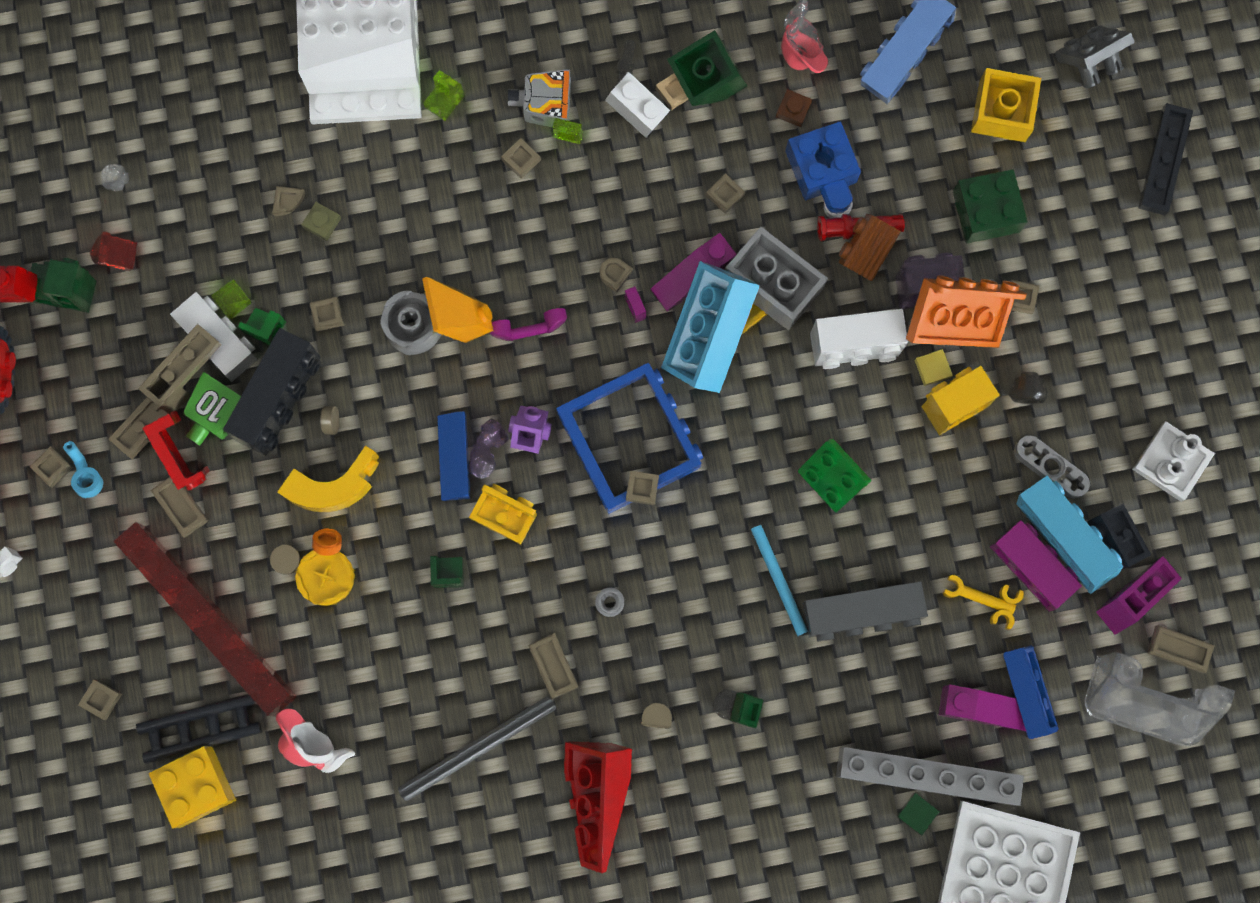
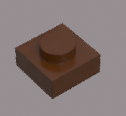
M787 89L777 111L776 118L802 127L813 99Z

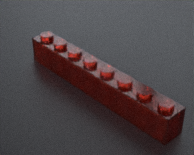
M135 522L113 541L267 716L275 717L278 712L282 711L297 697L146 526Z

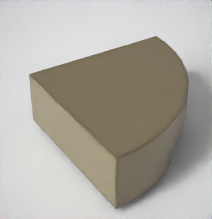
M276 186L272 210L273 215L282 216L296 210L305 197V190Z

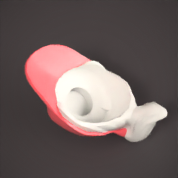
M284 709L277 713L276 720L283 732L278 741V749L290 763L301 767L315 766L322 772L330 773L339 768L346 759L355 755V752L349 748L334 750L329 737L316 730L311 722H306L296 710Z

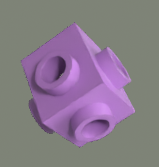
M520 406L517 416L512 415L509 423L508 432L512 433L510 448L538 454L543 440H549L552 424L547 423L549 411L540 410L533 406Z

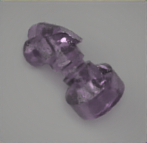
M492 418L481 425V434L476 439L478 442L477 444L473 443V450L470 452V465L468 469L477 478H486L495 469L496 462L489 448H500L509 440L503 427Z

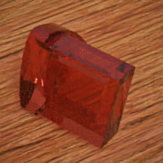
M103 231L93 244L90 256L95 264L131 271L134 267L138 242L111 236L109 232Z

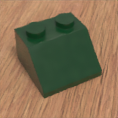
M715 30L667 59L693 107L724 101L747 87L723 40Z

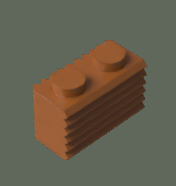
M866 214L865 217H860L853 228V232H855L853 239L850 243L846 242L839 252V257H841L839 264L867 280L873 281L901 231L873 215Z

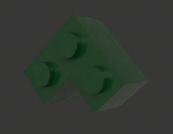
M62 258L61 261L51 259L50 261H44L43 264L32 263L31 272L37 274L38 278L35 300L33 301L38 304L89 313L97 281L88 273L87 269L79 265L78 261L70 258Z

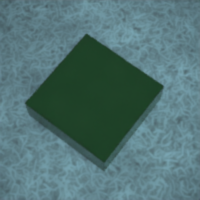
M737 692L730 721L756 728L763 699Z
M913 793L896 817L922 836L940 811L917 793Z

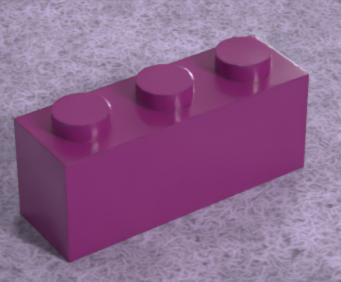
M1020 520L997 539L990 548L1042 605L1051 612L1058 609L1082 585L1077 581L1078 578L1075 572L1070 567H1064L1057 559L1059 556L1051 546L1044 545L1037 538L1038 533L1029 523L1024 524Z

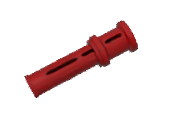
M843 214L839 218L818 216L817 232L819 240L825 241L826 238L842 237L843 240L851 238L852 235H855L853 228L859 218H851L847 214ZM903 214L875 216L897 230L904 232L905 221Z

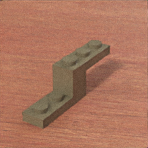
M197 324L138 388L147 398L108 440L133 460L149 442L142 428L175 410L177 411L191 395L183 389L184 385L222 344Z

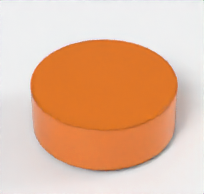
M325 528L314 533L312 548L316 553L331 556L341 550L342 536L338 531Z

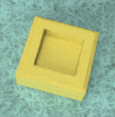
M943 349L915 359L924 386L949 379L953 376Z

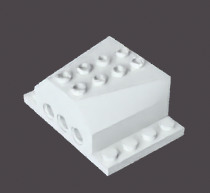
M296 0L298 72L309 93L311 124L422 118L417 0Z

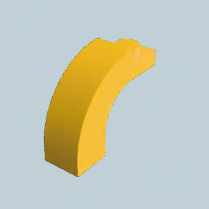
M365 445L349 470L342 477L331 482L314 481L298 470L293 469L277 493L298 507L314 512H333L347 508L363 498L372 488L370 483L364 480L366 475L371 476L379 464L377 461L379 456Z

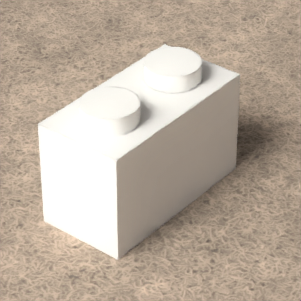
M629 72L615 86L605 100L645 138L648 137L670 111Z

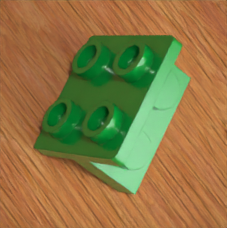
M834 439L827 440L798 469V473L834 512H838L872 481Z

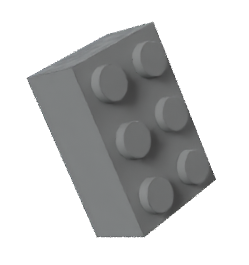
M762 227L755 232L725 268L729 272L743 276L760 285L753 303L788 331L821 293L828 280L825 275Z

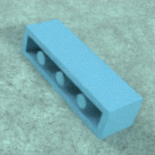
M1046 476L1021 493L1016 504L1064 563L1075 572L1078 580L1088 592L1092 594L1119 575L1123 568L1121 564L1122 559L1114 549H1109L1104 544L1099 530L1095 526H1089L1083 519L1084 514L1075 503L1071 504L1064 496L1065 491L1057 481L1052 482Z

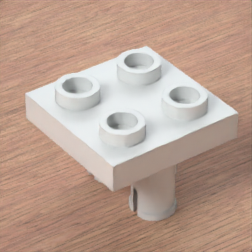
M1165 421L1132 470L1182 502L1187 498L1215 453L1204 447L1197 435H1186Z

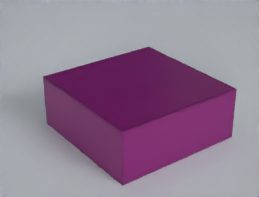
M636 287L625 290V300L635 323L645 320L646 310Z

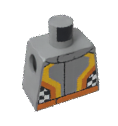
M570 70L525 75L524 90L508 89V106L523 107L526 122L569 130Z

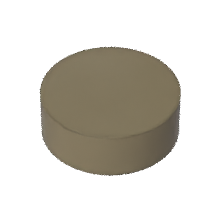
M324 406L321 410L320 426L325 435H336L338 432L339 411L336 406Z
M289 545L278 546L270 556L272 568L283 575L296 572L301 561L299 552Z

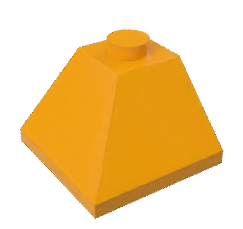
M429 277L422 278L434 332L467 343L494 331L491 323L493 318L492 312L487 304Z

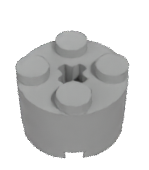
M402 291L393 295L386 302L381 317V326L387 339L395 349L406 355L421 354L431 349L440 339L442 334L433 331L426 295L412 291ZM411 319L416 323L413 326L408 324V321Z

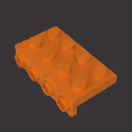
M938 275L936 279L924 278L906 340L916 344L999 348L1014 299L1025 300L1027 293L1019 290V285L1010 281H1002V284H998L988 279H981L979 283L965 277H959L958 281H954L952 278Z

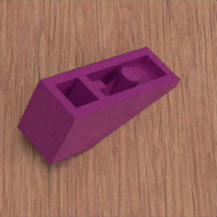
M719 233L692 252L650 290L666 312H668L687 298L700 261L725 270L726 266L737 254L721 233Z
M1162 556L1112 596L1096 613L1116 635L1138 622L1182 578Z
M955 685L943 686L939 716L1026 732L1016 698Z

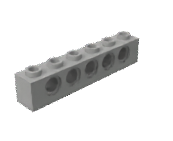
M840 747L836 777L1015 806H1021L1024 779L1023 775Z

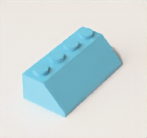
M700 261L661 368L694 388L720 393L760 285L743 276Z

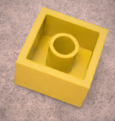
M986 68L979 81L971 133L1026 142L1034 130L1042 78Z
M982 366L974 370L971 367H967L956 374V378L950 381V384L943 381L933 387L931 392L925 396L927 400L921 407L939 436L988 408L1000 396Z
M203 746L148 773L172 829L184 827L236 801L213 746Z

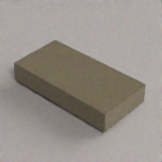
M171 477L151 490L182 537H187L208 522V519L186 487L178 490Z
M1157 625L1154 628L1147 654L1204 674L1207 672L1215 645Z
M555 633L528 645L551 699L579 688Z

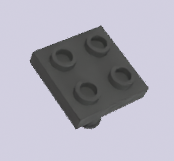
M1098 25L1090 28L1087 34L1081 38L1067 41L1064 47L1056 51L1055 54L1058 62L1078 67L1083 87L1091 88L1101 82L1096 64L1103 61L1107 75H1114L1118 71H1122L1124 66L1121 62L1119 51L1133 44L1134 40L1131 32Z

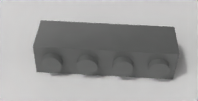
M922 582L806 600L802 603L809 638L816 637L817 642L835 639L834 634L845 632L846 637L862 635L863 629L874 627L875 632L887 631L892 629V624L903 622L904 627L921 625L920 619L928 617Z

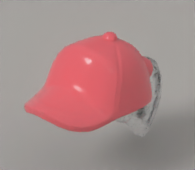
M800 0L785 17L784 26L786 31L784 32L781 44L782 54L787 64L795 70L809 68L814 73H821L828 65V58L823 52V45L819 42L816 28L804 18L808 12V1Z

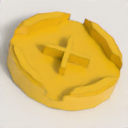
M314 550L301 559L295 575L297 589L302 596L313 604L321 606L337 604L346 598L353 588L355 578L353 565L344 554L338 552L331 556H324L316 553Z

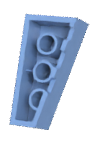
M947 0L913 1L911 4L912 12L907 18L905 16L900 18L894 27L896 31L891 40L886 38L877 50L879 54L874 63L869 61L861 71L862 87L888 105L911 75L909 72L911 68L915 69L923 61L928 52L926 48L929 45L934 47L941 38L945 27L949 28L954 22L956 7Z

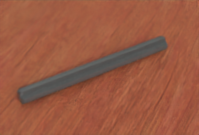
M546 696L398 788L399 794L404 801L412 799L555 711L556 706L549 696Z

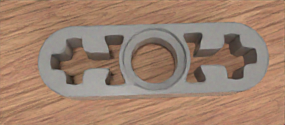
M1025 436L1015 444L1014 454L1016 458L1041 478L1048 476L1052 482L1057 481L1064 489L1065 496L1075 499L1086 494L1089 490L1090 481L1087 475L1037 437ZM1029 443L1034 446L1032 448V451L1037 456L1041 455L1042 452H1044L1046 455L1039 460L1038 464L1034 463V461L1037 460L1038 457L1032 453L1026 456L1023 453L1025 451V448L1022 446V444L1025 446H1027ZM1052 459L1058 463L1059 471L1057 474L1051 475L1045 471L1044 463L1046 460ZM1067 470L1069 473L1065 477L1071 481L1077 478L1080 481L1078 486L1081 490H1071L1072 483L1066 478L1061 480V482L1057 479Z

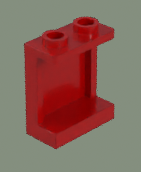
M175 410L144 426L142 429L176 488L179 490L186 487L189 491L207 480L205 475L210 470L206 466L192 473L166 429L181 421Z

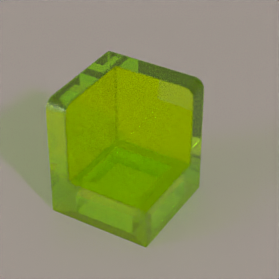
M439 70L433 77L435 88L423 104L426 109L446 121L465 95L462 84Z

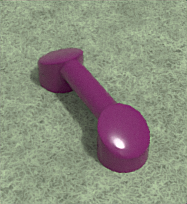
M564 308L548 310L543 313L545 322L513 329L511 328L510 320L493 321L491 323L494 331L489 334L497 339L513 341L552 333L567 320L566 310Z

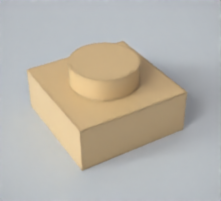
M675 73L656 85V91L671 111L688 100Z

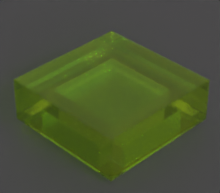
M558 118L554 119L552 126L554 138L577 144L581 143L583 135L582 124Z
M234 279L211 295L229 320L252 303Z

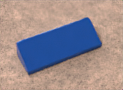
M465 411L439 415L437 418L441 501L470 499Z
M1031 645L1005 652L1003 657L1028 738L1034 739L1057 732L1059 729L1034 647Z

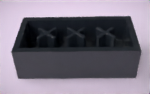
M279 328L224 426L223 431L235 441L267 456L269 450L273 451L279 442L280 437L278 434L283 425L287 426L293 416L292 408L296 401H300L306 393L308 379L317 373L321 365L319 360L321 356L312 344Z

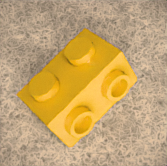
M484 484L481 489L482 494L469 518L521 545L537 516L536 510L532 509L534 504L522 497H518L515 500L507 496L508 491L496 484H492L491 487Z

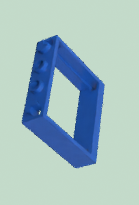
M649 363L556 408L557 415L608 514L632 502L626 501L627 491L614 497L572 413L645 377L680 443L688 461L660 474L657 490L701 468L702 463L700 460L703 459V455L696 443L692 445L687 437L690 434V430L683 418L678 419L674 410L677 409L672 395L670 393L665 394L661 384L664 381L657 368L653 370Z

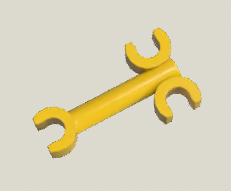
M956 575L948 576L947 580L956 584V590L954 592L947 589L943 590L942 594L945 597L954 598L959 595L999 610L991 615L990 624H996L998 617L1003 616L1007 621L1005 629L1010 630L1013 627L1015 604L1023 599L1024 592L1022 590L1017 591L1016 597L1011 599L1007 595L1009 585H1004L999 592L1000 598L965 586L962 579Z

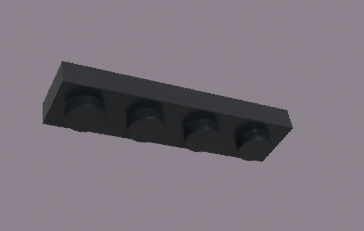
M1168 103L1163 106L1139 209L1164 216L1169 213L1193 110Z

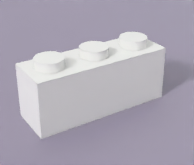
M195 292L170 315L187 334L199 324L222 344L210 359L233 382L258 360L251 353L255 348L245 336L239 339L233 333L237 329L226 316L221 319L215 313L219 308L208 296L202 299Z

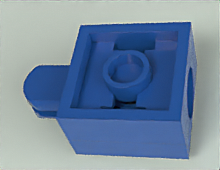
M841 121L788 139L785 152L804 200L822 195L826 207L831 213L841 214L847 211L853 199L849 186L857 183L861 170Z

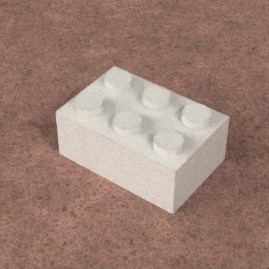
M903 309L816 319L810 333L815 366L823 365V369L837 368L840 366V363L851 362L852 366L864 365L868 363V360L879 359V362L894 361L908 343V340H906L907 332Z

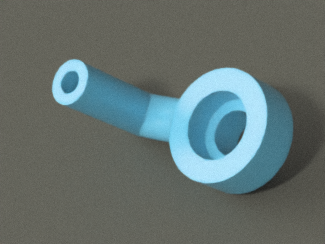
M66 442L63 448L74 462L77 470L71 479L72 488L82 498L96 496L103 488V478L97 470L88 467L84 455L74 442ZM92 483L91 486L86 488L87 484Z

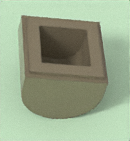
M653 703L645 708L641 721L643 727L671 728L672 715L667 706L661 703Z

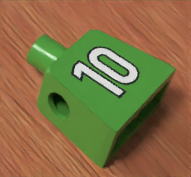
M203 372L184 409L183 414L195 422L185 437L199 446L209 433L223 440L228 435L223 431V428L241 396Z

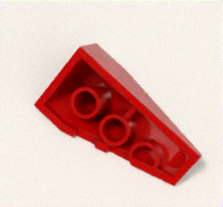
M565 742L564 774L566 782L570 781L573 799L569 800L570 808L576 810L578 826L575 828V836L580 864L582 867L599 873H605L607 870L631 780L632 748L613 743Z

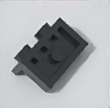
M1124 503L1087 521L1089 526H1095L1099 530L1104 544L1119 554L1122 559V570L1151 556Z

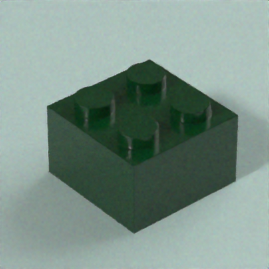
M1014 169L959 180L953 190L966 244L1020 233L1028 223Z

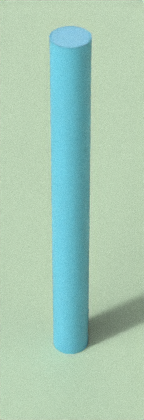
M758 525L751 529L795 632L797 636L807 633L808 630L762 525Z

